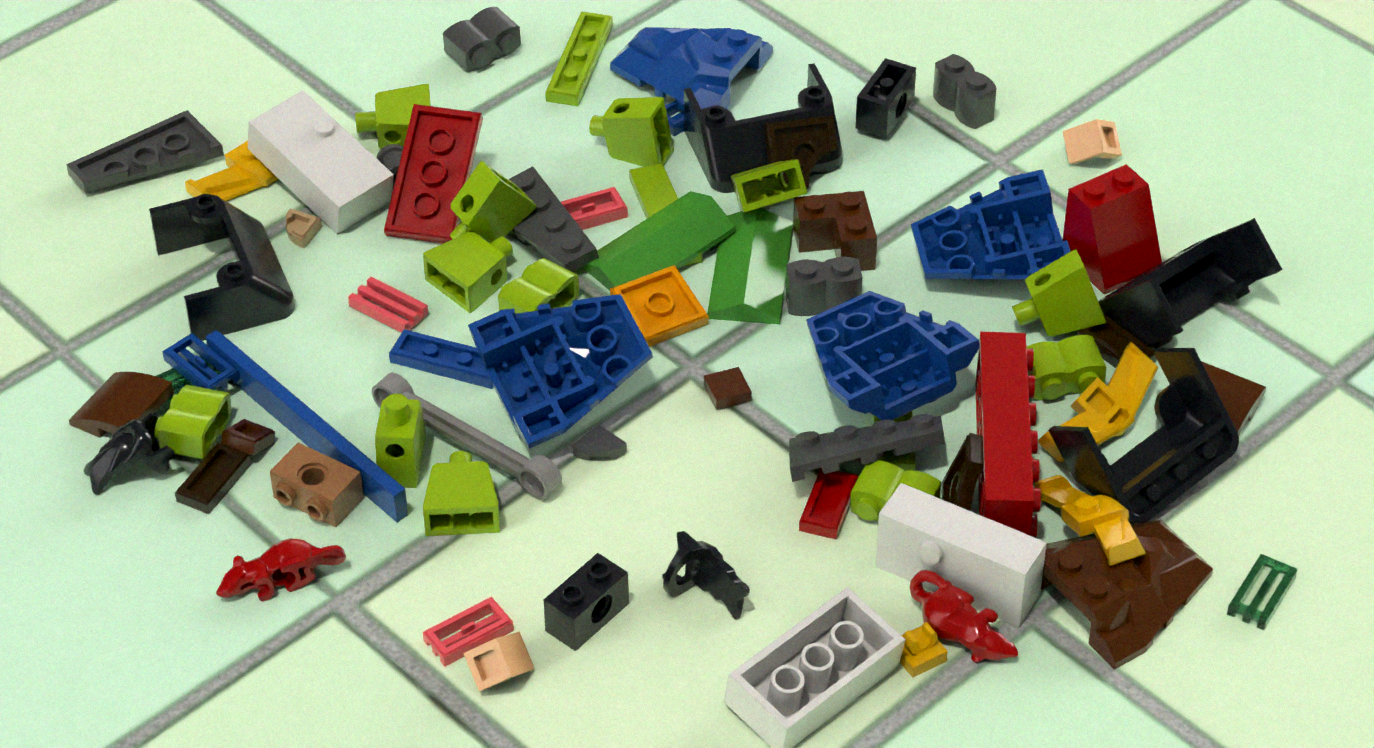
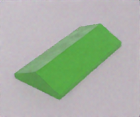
M690 191L597 250L599 258L587 263L582 268L610 291L611 288L673 265L679 269L696 258L699 253H704L736 232V228L712 196Z
M763 208L727 215L735 225L736 232L718 244L707 312L709 319L780 325L786 282V265L789 260L793 222Z

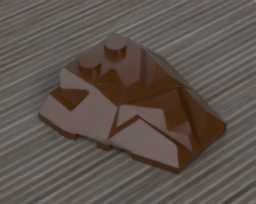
M1162 519L1133 525L1132 528L1146 552L1145 555L1109 566L1108 558L1095 534L1046 544L1041 590L1053 584L1091 622L1088 644L1114 670L1147 652L1153 645L1154 636L1162 627L1166 629L1171 624L1176 610L1181 605L1186 606L1213 573V568Z

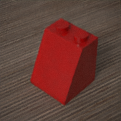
M1127 164L1068 189L1062 240H1067L1070 251L1077 250L1090 282L1104 295L1122 287L1162 263L1149 184Z

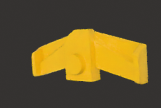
M248 141L225 154L226 165L229 168L196 181L192 179L185 181L186 192L193 197L211 194L229 201L261 187H267L277 181L278 178L248 150Z
M1130 342L1126 346L1108 385L1097 377L1070 405L1078 415L1060 426L1088 427L1097 445L1112 437L1121 436L1135 421V415L1159 367L1134 343ZM1049 431L1046 432L1038 440V443L1058 462H1065Z
M1055 475L1034 484L1036 488L1041 489V503L1046 501L1060 508L1062 521L1080 537L1095 533L1108 558L1109 566L1145 555L1146 552L1128 521L1129 510L1115 499L1106 495H1088L1072 487L1068 480L1061 475Z

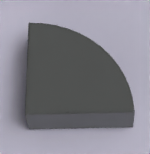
M597 425L572 445L573 455L585 460H591V457L609 456V459H615L627 452V443L600 425Z

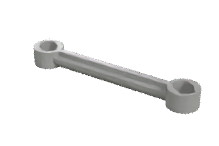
M391 372L373 386L372 396L379 408H381L382 400L396 393L403 394L407 399L421 401L426 426L518 477L522 488L532 497L543 500L562 483V475L558 467L549 458L543 455H535L529 459L417 396L409 382L401 375Z

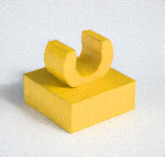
M927 622L901 635L906 640L900 663L912 678L947 662L948 651L937 639V633Z

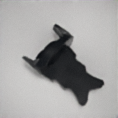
M150 413L142 420L133 419L120 426L112 435V439L102 446L99 453L85 465L83 471L85 475L90 476L92 491L95 495H99L105 485L114 475L118 476L128 465L133 466L140 460L159 474H164L169 469V461L175 451L167 445L160 449L159 442L155 438L157 415Z
M685 531L677 532L678 549L667 571L662 574L664 590L671 597H675L696 585L704 592L708 591L716 600H721L728 608L732 617L739 619L742 614L744 597L750 593L749 586L736 575L734 568L723 560V555L715 546L704 541H696ZM685 565V575L682 577L677 573Z

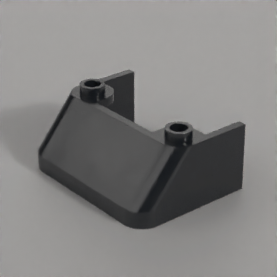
M815 63L808 64L807 88L801 90L798 94L797 104L799 108L741 120H735L731 111L721 106L715 105L701 109L691 88L684 89V132L712 189L721 193L735 192L731 175L769 164L763 126L766 123L833 115L838 150L827 153L815 163L810 176L832 172L841 166L842 147L832 95Z
M202 194L197 197L149 209L158 256L228 238L237 259L236 262L228 263L218 270L216 274L218 287L184 296L190 334L193 333L200 340L204 341L206 336L215 330L226 335L285 319L294 312L293 292L264 226L259 220L220 197L211 194Z
M1253 218L1192 244L1103 297L1098 302L1105 316L1144 344H1152L1154 349H1157L1174 340V335L1183 332L1184 330L1180 324L1220 299L1230 296L1231 300L1235 301L1252 291L1249 285L1276 274L1283 269L1256 219Z
M1158 348L1153 352L1170 384L1157 395L1154 404L1156 417L1162 427L1112 465H1109L1106 457L1101 453L1088 427L1053 426L1048 430L1076 483L1092 496L1106 495L1118 501L1129 510L1128 521L1130 523H1145L1232 457L1238 448V432L1195 348Z

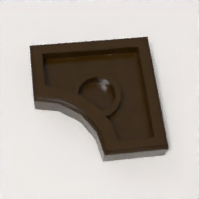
M834 116L763 124L768 163L798 159L806 189H809L810 174L815 163L825 154L838 150ZM783 171L785 183L788 185L787 175Z
M969 433L966 436L941 482L942 500L971 511L977 479L984 465L983 436Z

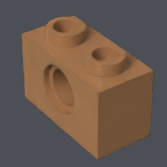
M299 442L270 470L274 498L283 505L292 506L307 513L314 520L323 521L333 527H337L364 499L360 471Z

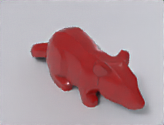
M290 538L281 540L267 549L260 557L246 562L242 556H235L233 567L224 575L216 595L229 598L245 594L249 589H259L260 591L257 595L260 601H267L274 596V587L285 586L287 591H295L315 579L314 570L318 565H339L345 561L346 554L344 549L338 545L318 548L302 539Z
M921 570L911 579L910 593L915 601L922 604L923 622H927L939 638L959 642L971 649L973 652L971 659L975 663H979L983 659L1001 660L1018 656L1015 645L988 624L998 619V614L994 610L985 608L978 613L971 606L974 602L972 595L953 586L950 581H945L935 572ZM922 582H930L938 586L939 589L926 592L923 589Z

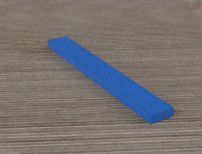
M215 330L206 336L207 345L239 370L240 380L234 384L309 448L360 471L363 494L394 521L399 522L408 516L406 491L402 485L222 333Z

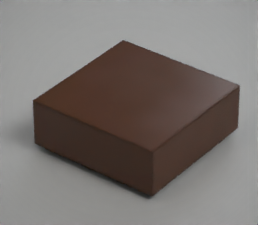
M739 367L704 375V387L716 410L752 401V391Z
M243 419L222 431L221 444L254 456L274 444L275 431Z

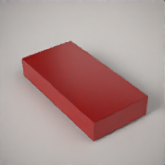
M820 468L800 518L799 531L837 540L851 504V491L858 480V476L840 471L824 474L822 468Z

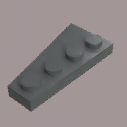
M186 110L66 165L68 175L87 193L224 156L222 144Z
M533 166L509 179L537 206L512 229L519 240L525 244L530 243L537 248L538 253L544 258L571 272L599 258L596 247Z
M919 414L913 416L910 420L901 422L880 420L873 423L872 426L862 428L847 425L836 428L834 432L818 434L815 431L800 433L796 438L789 439L792 482L805 479V471L822 468L824 474L839 471L840 464L853 459L859 461L862 465L875 462L884 455L885 451L891 450L892 454L899 456L945 444L941 415L933 417L931 414Z

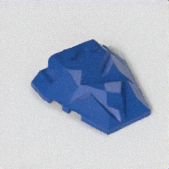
M645 27L610 62V70L639 87L647 84L655 87V96L666 98L667 94L678 100L677 108L683 112L684 89L691 88L701 109L715 105L727 109L731 103V81L744 66L759 70L773 54V46L768 42L762 41L760 36L740 29Z
M1043 169L1007 177L998 182V190L984 197L978 191L969 196V204L959 209L948 206L911 224L925 279H1026L1028 276L1071 252L1067 240H1062L1055 220L1051 192Z
M868 291L806 319L830 391L848 408L864 414L870 413L881 420L900 418L914 409L927 403H932L938 398L953 392L957 385L955 372L968 367L980 348L979 339L959 323L949 320L946 322V325H940L933 322L932 313L924 310L919 312V316L906 312L905 303L872 291Z
M621 294L573 300L572 306L551 309L550 304L538 305V311L515 313L514 308L504 309L468 324L469 331L483 360L487 375L517 435L522 438L524 444L529 449L564 434L653 358L652 352Z

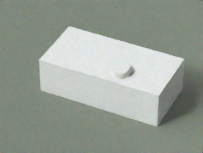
M304 90L248 122V150L337 235L390 203L394 174Z
M901 483L879 513L876 567L907 581H911L915 574L921 570L935 572L945 581H950L953 586L972 595L974 602L971 606L978 611H982L985 608L992 609L998 614L999 620L1019 628L1040 597L1047 542ZM922 582L923 587L931 591L939 589L938 586L930 582Z
M846 587L728 675L724 702L770 747L793 748L897 669L906 639L850 588Z

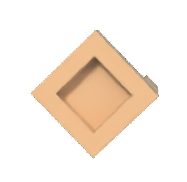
M1095 119L1062 131L1069 163L1076 164L1094 157L1112 159L1122 155L1115 122Z
M520 631L495 638L463 653L479 691L534 670V665Z

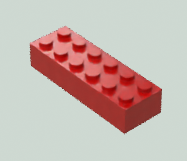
M980 331V348L978 350L975 380L976 434L983 436L984 465L978 476L979 515L1037 538V515L1032 514L1033 512H1040L1041 489L1033 486V483H1038L1039 459L1032 458V454H1037L1038 432L1030 428V426L1036 425V403L1029 402V398H1034L1035 376L1028 375V371H1033L1034 351L1026 346V333Z

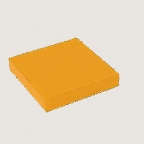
M675 265L610 289V295L621 294L649 347L708 324V314Z

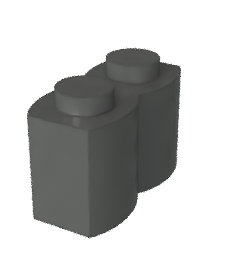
M488 7L479 11L470 20L459 21L443 32L444 51L467 72L475 71L488 65L494 58H501L513 53L521 45L520 26L498 7Z
M952 54L935 62L933 97L935 101L945 109L954 111L956 118L962 124L972 129H977L994 121L997 90L995 83L986 75L976 72L973 65L959 55Z
M837 257L824 262L803 259L786 265L785 297L790 315H817L862 294V273L859 259Z

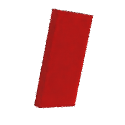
M418 104L413 105L385 222L384 233L386 236L442 244L452 240L450 234L459 225L460 218L451 210V202L470 177L483 121L482 113Z

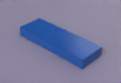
M404 329L389 352L390 363L493 389L483 360L476 347Z

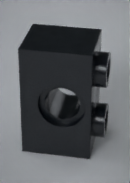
M887 58L884 59L857 96L856 129L884 138L889 136L914 101L916 67Z
M595 554L543 599L545 631L574 651L578 650L629 604L628 572L601 554Z

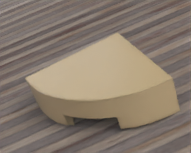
M290 208L286 214L287 235L295 245L305 248L321 229V218Z

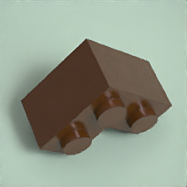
M864 191L794 197L793 232L799 253L834 249L836 258L850 257L859 259L861 271L875 270L877 235Z

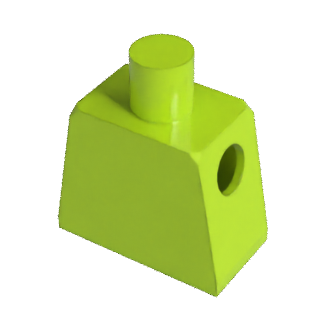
M429 84L376 93L375 111L355 112L357 133L377 132L378 147L380 149L391 144H398L404 147L413 105L431 106Z
M662 97L618 98L612 102L603 116L594 115L590 120V134L592 136L605 137L608 153L614 159L642 167L660 163L665 165L674 151L664 98Z
M798 159L779 161L731 175L739 208L743 213L808 194ZM783 171L787 175L788 185L785 183Z
M481 161L451 202V210L461 219V222L451 232L450 236L454 239L468 232H475L489 242H493L497 238L507 235L537 206L516 184Z
M475 232L463 234L423 253L425 280L468 313H472L506 283V258L513 254L512 245L503 236L489 243Z
M1076 249L1028 276L1025 282L1032 298L1011 306L1020 327L1041 319L1047 336H1056L1106 323L1084 264Z
M391 394L382 400L375 433L376 464L404 488H417L426 439L422 404L417 399H407L403 394ZM396 444L404 449L405 453L401 457H394V455H397Z
M460 450L450 455L449 463H436L432 466L423 503L425 536L500 533L498 500L488 463L472 461V455L469 452Z

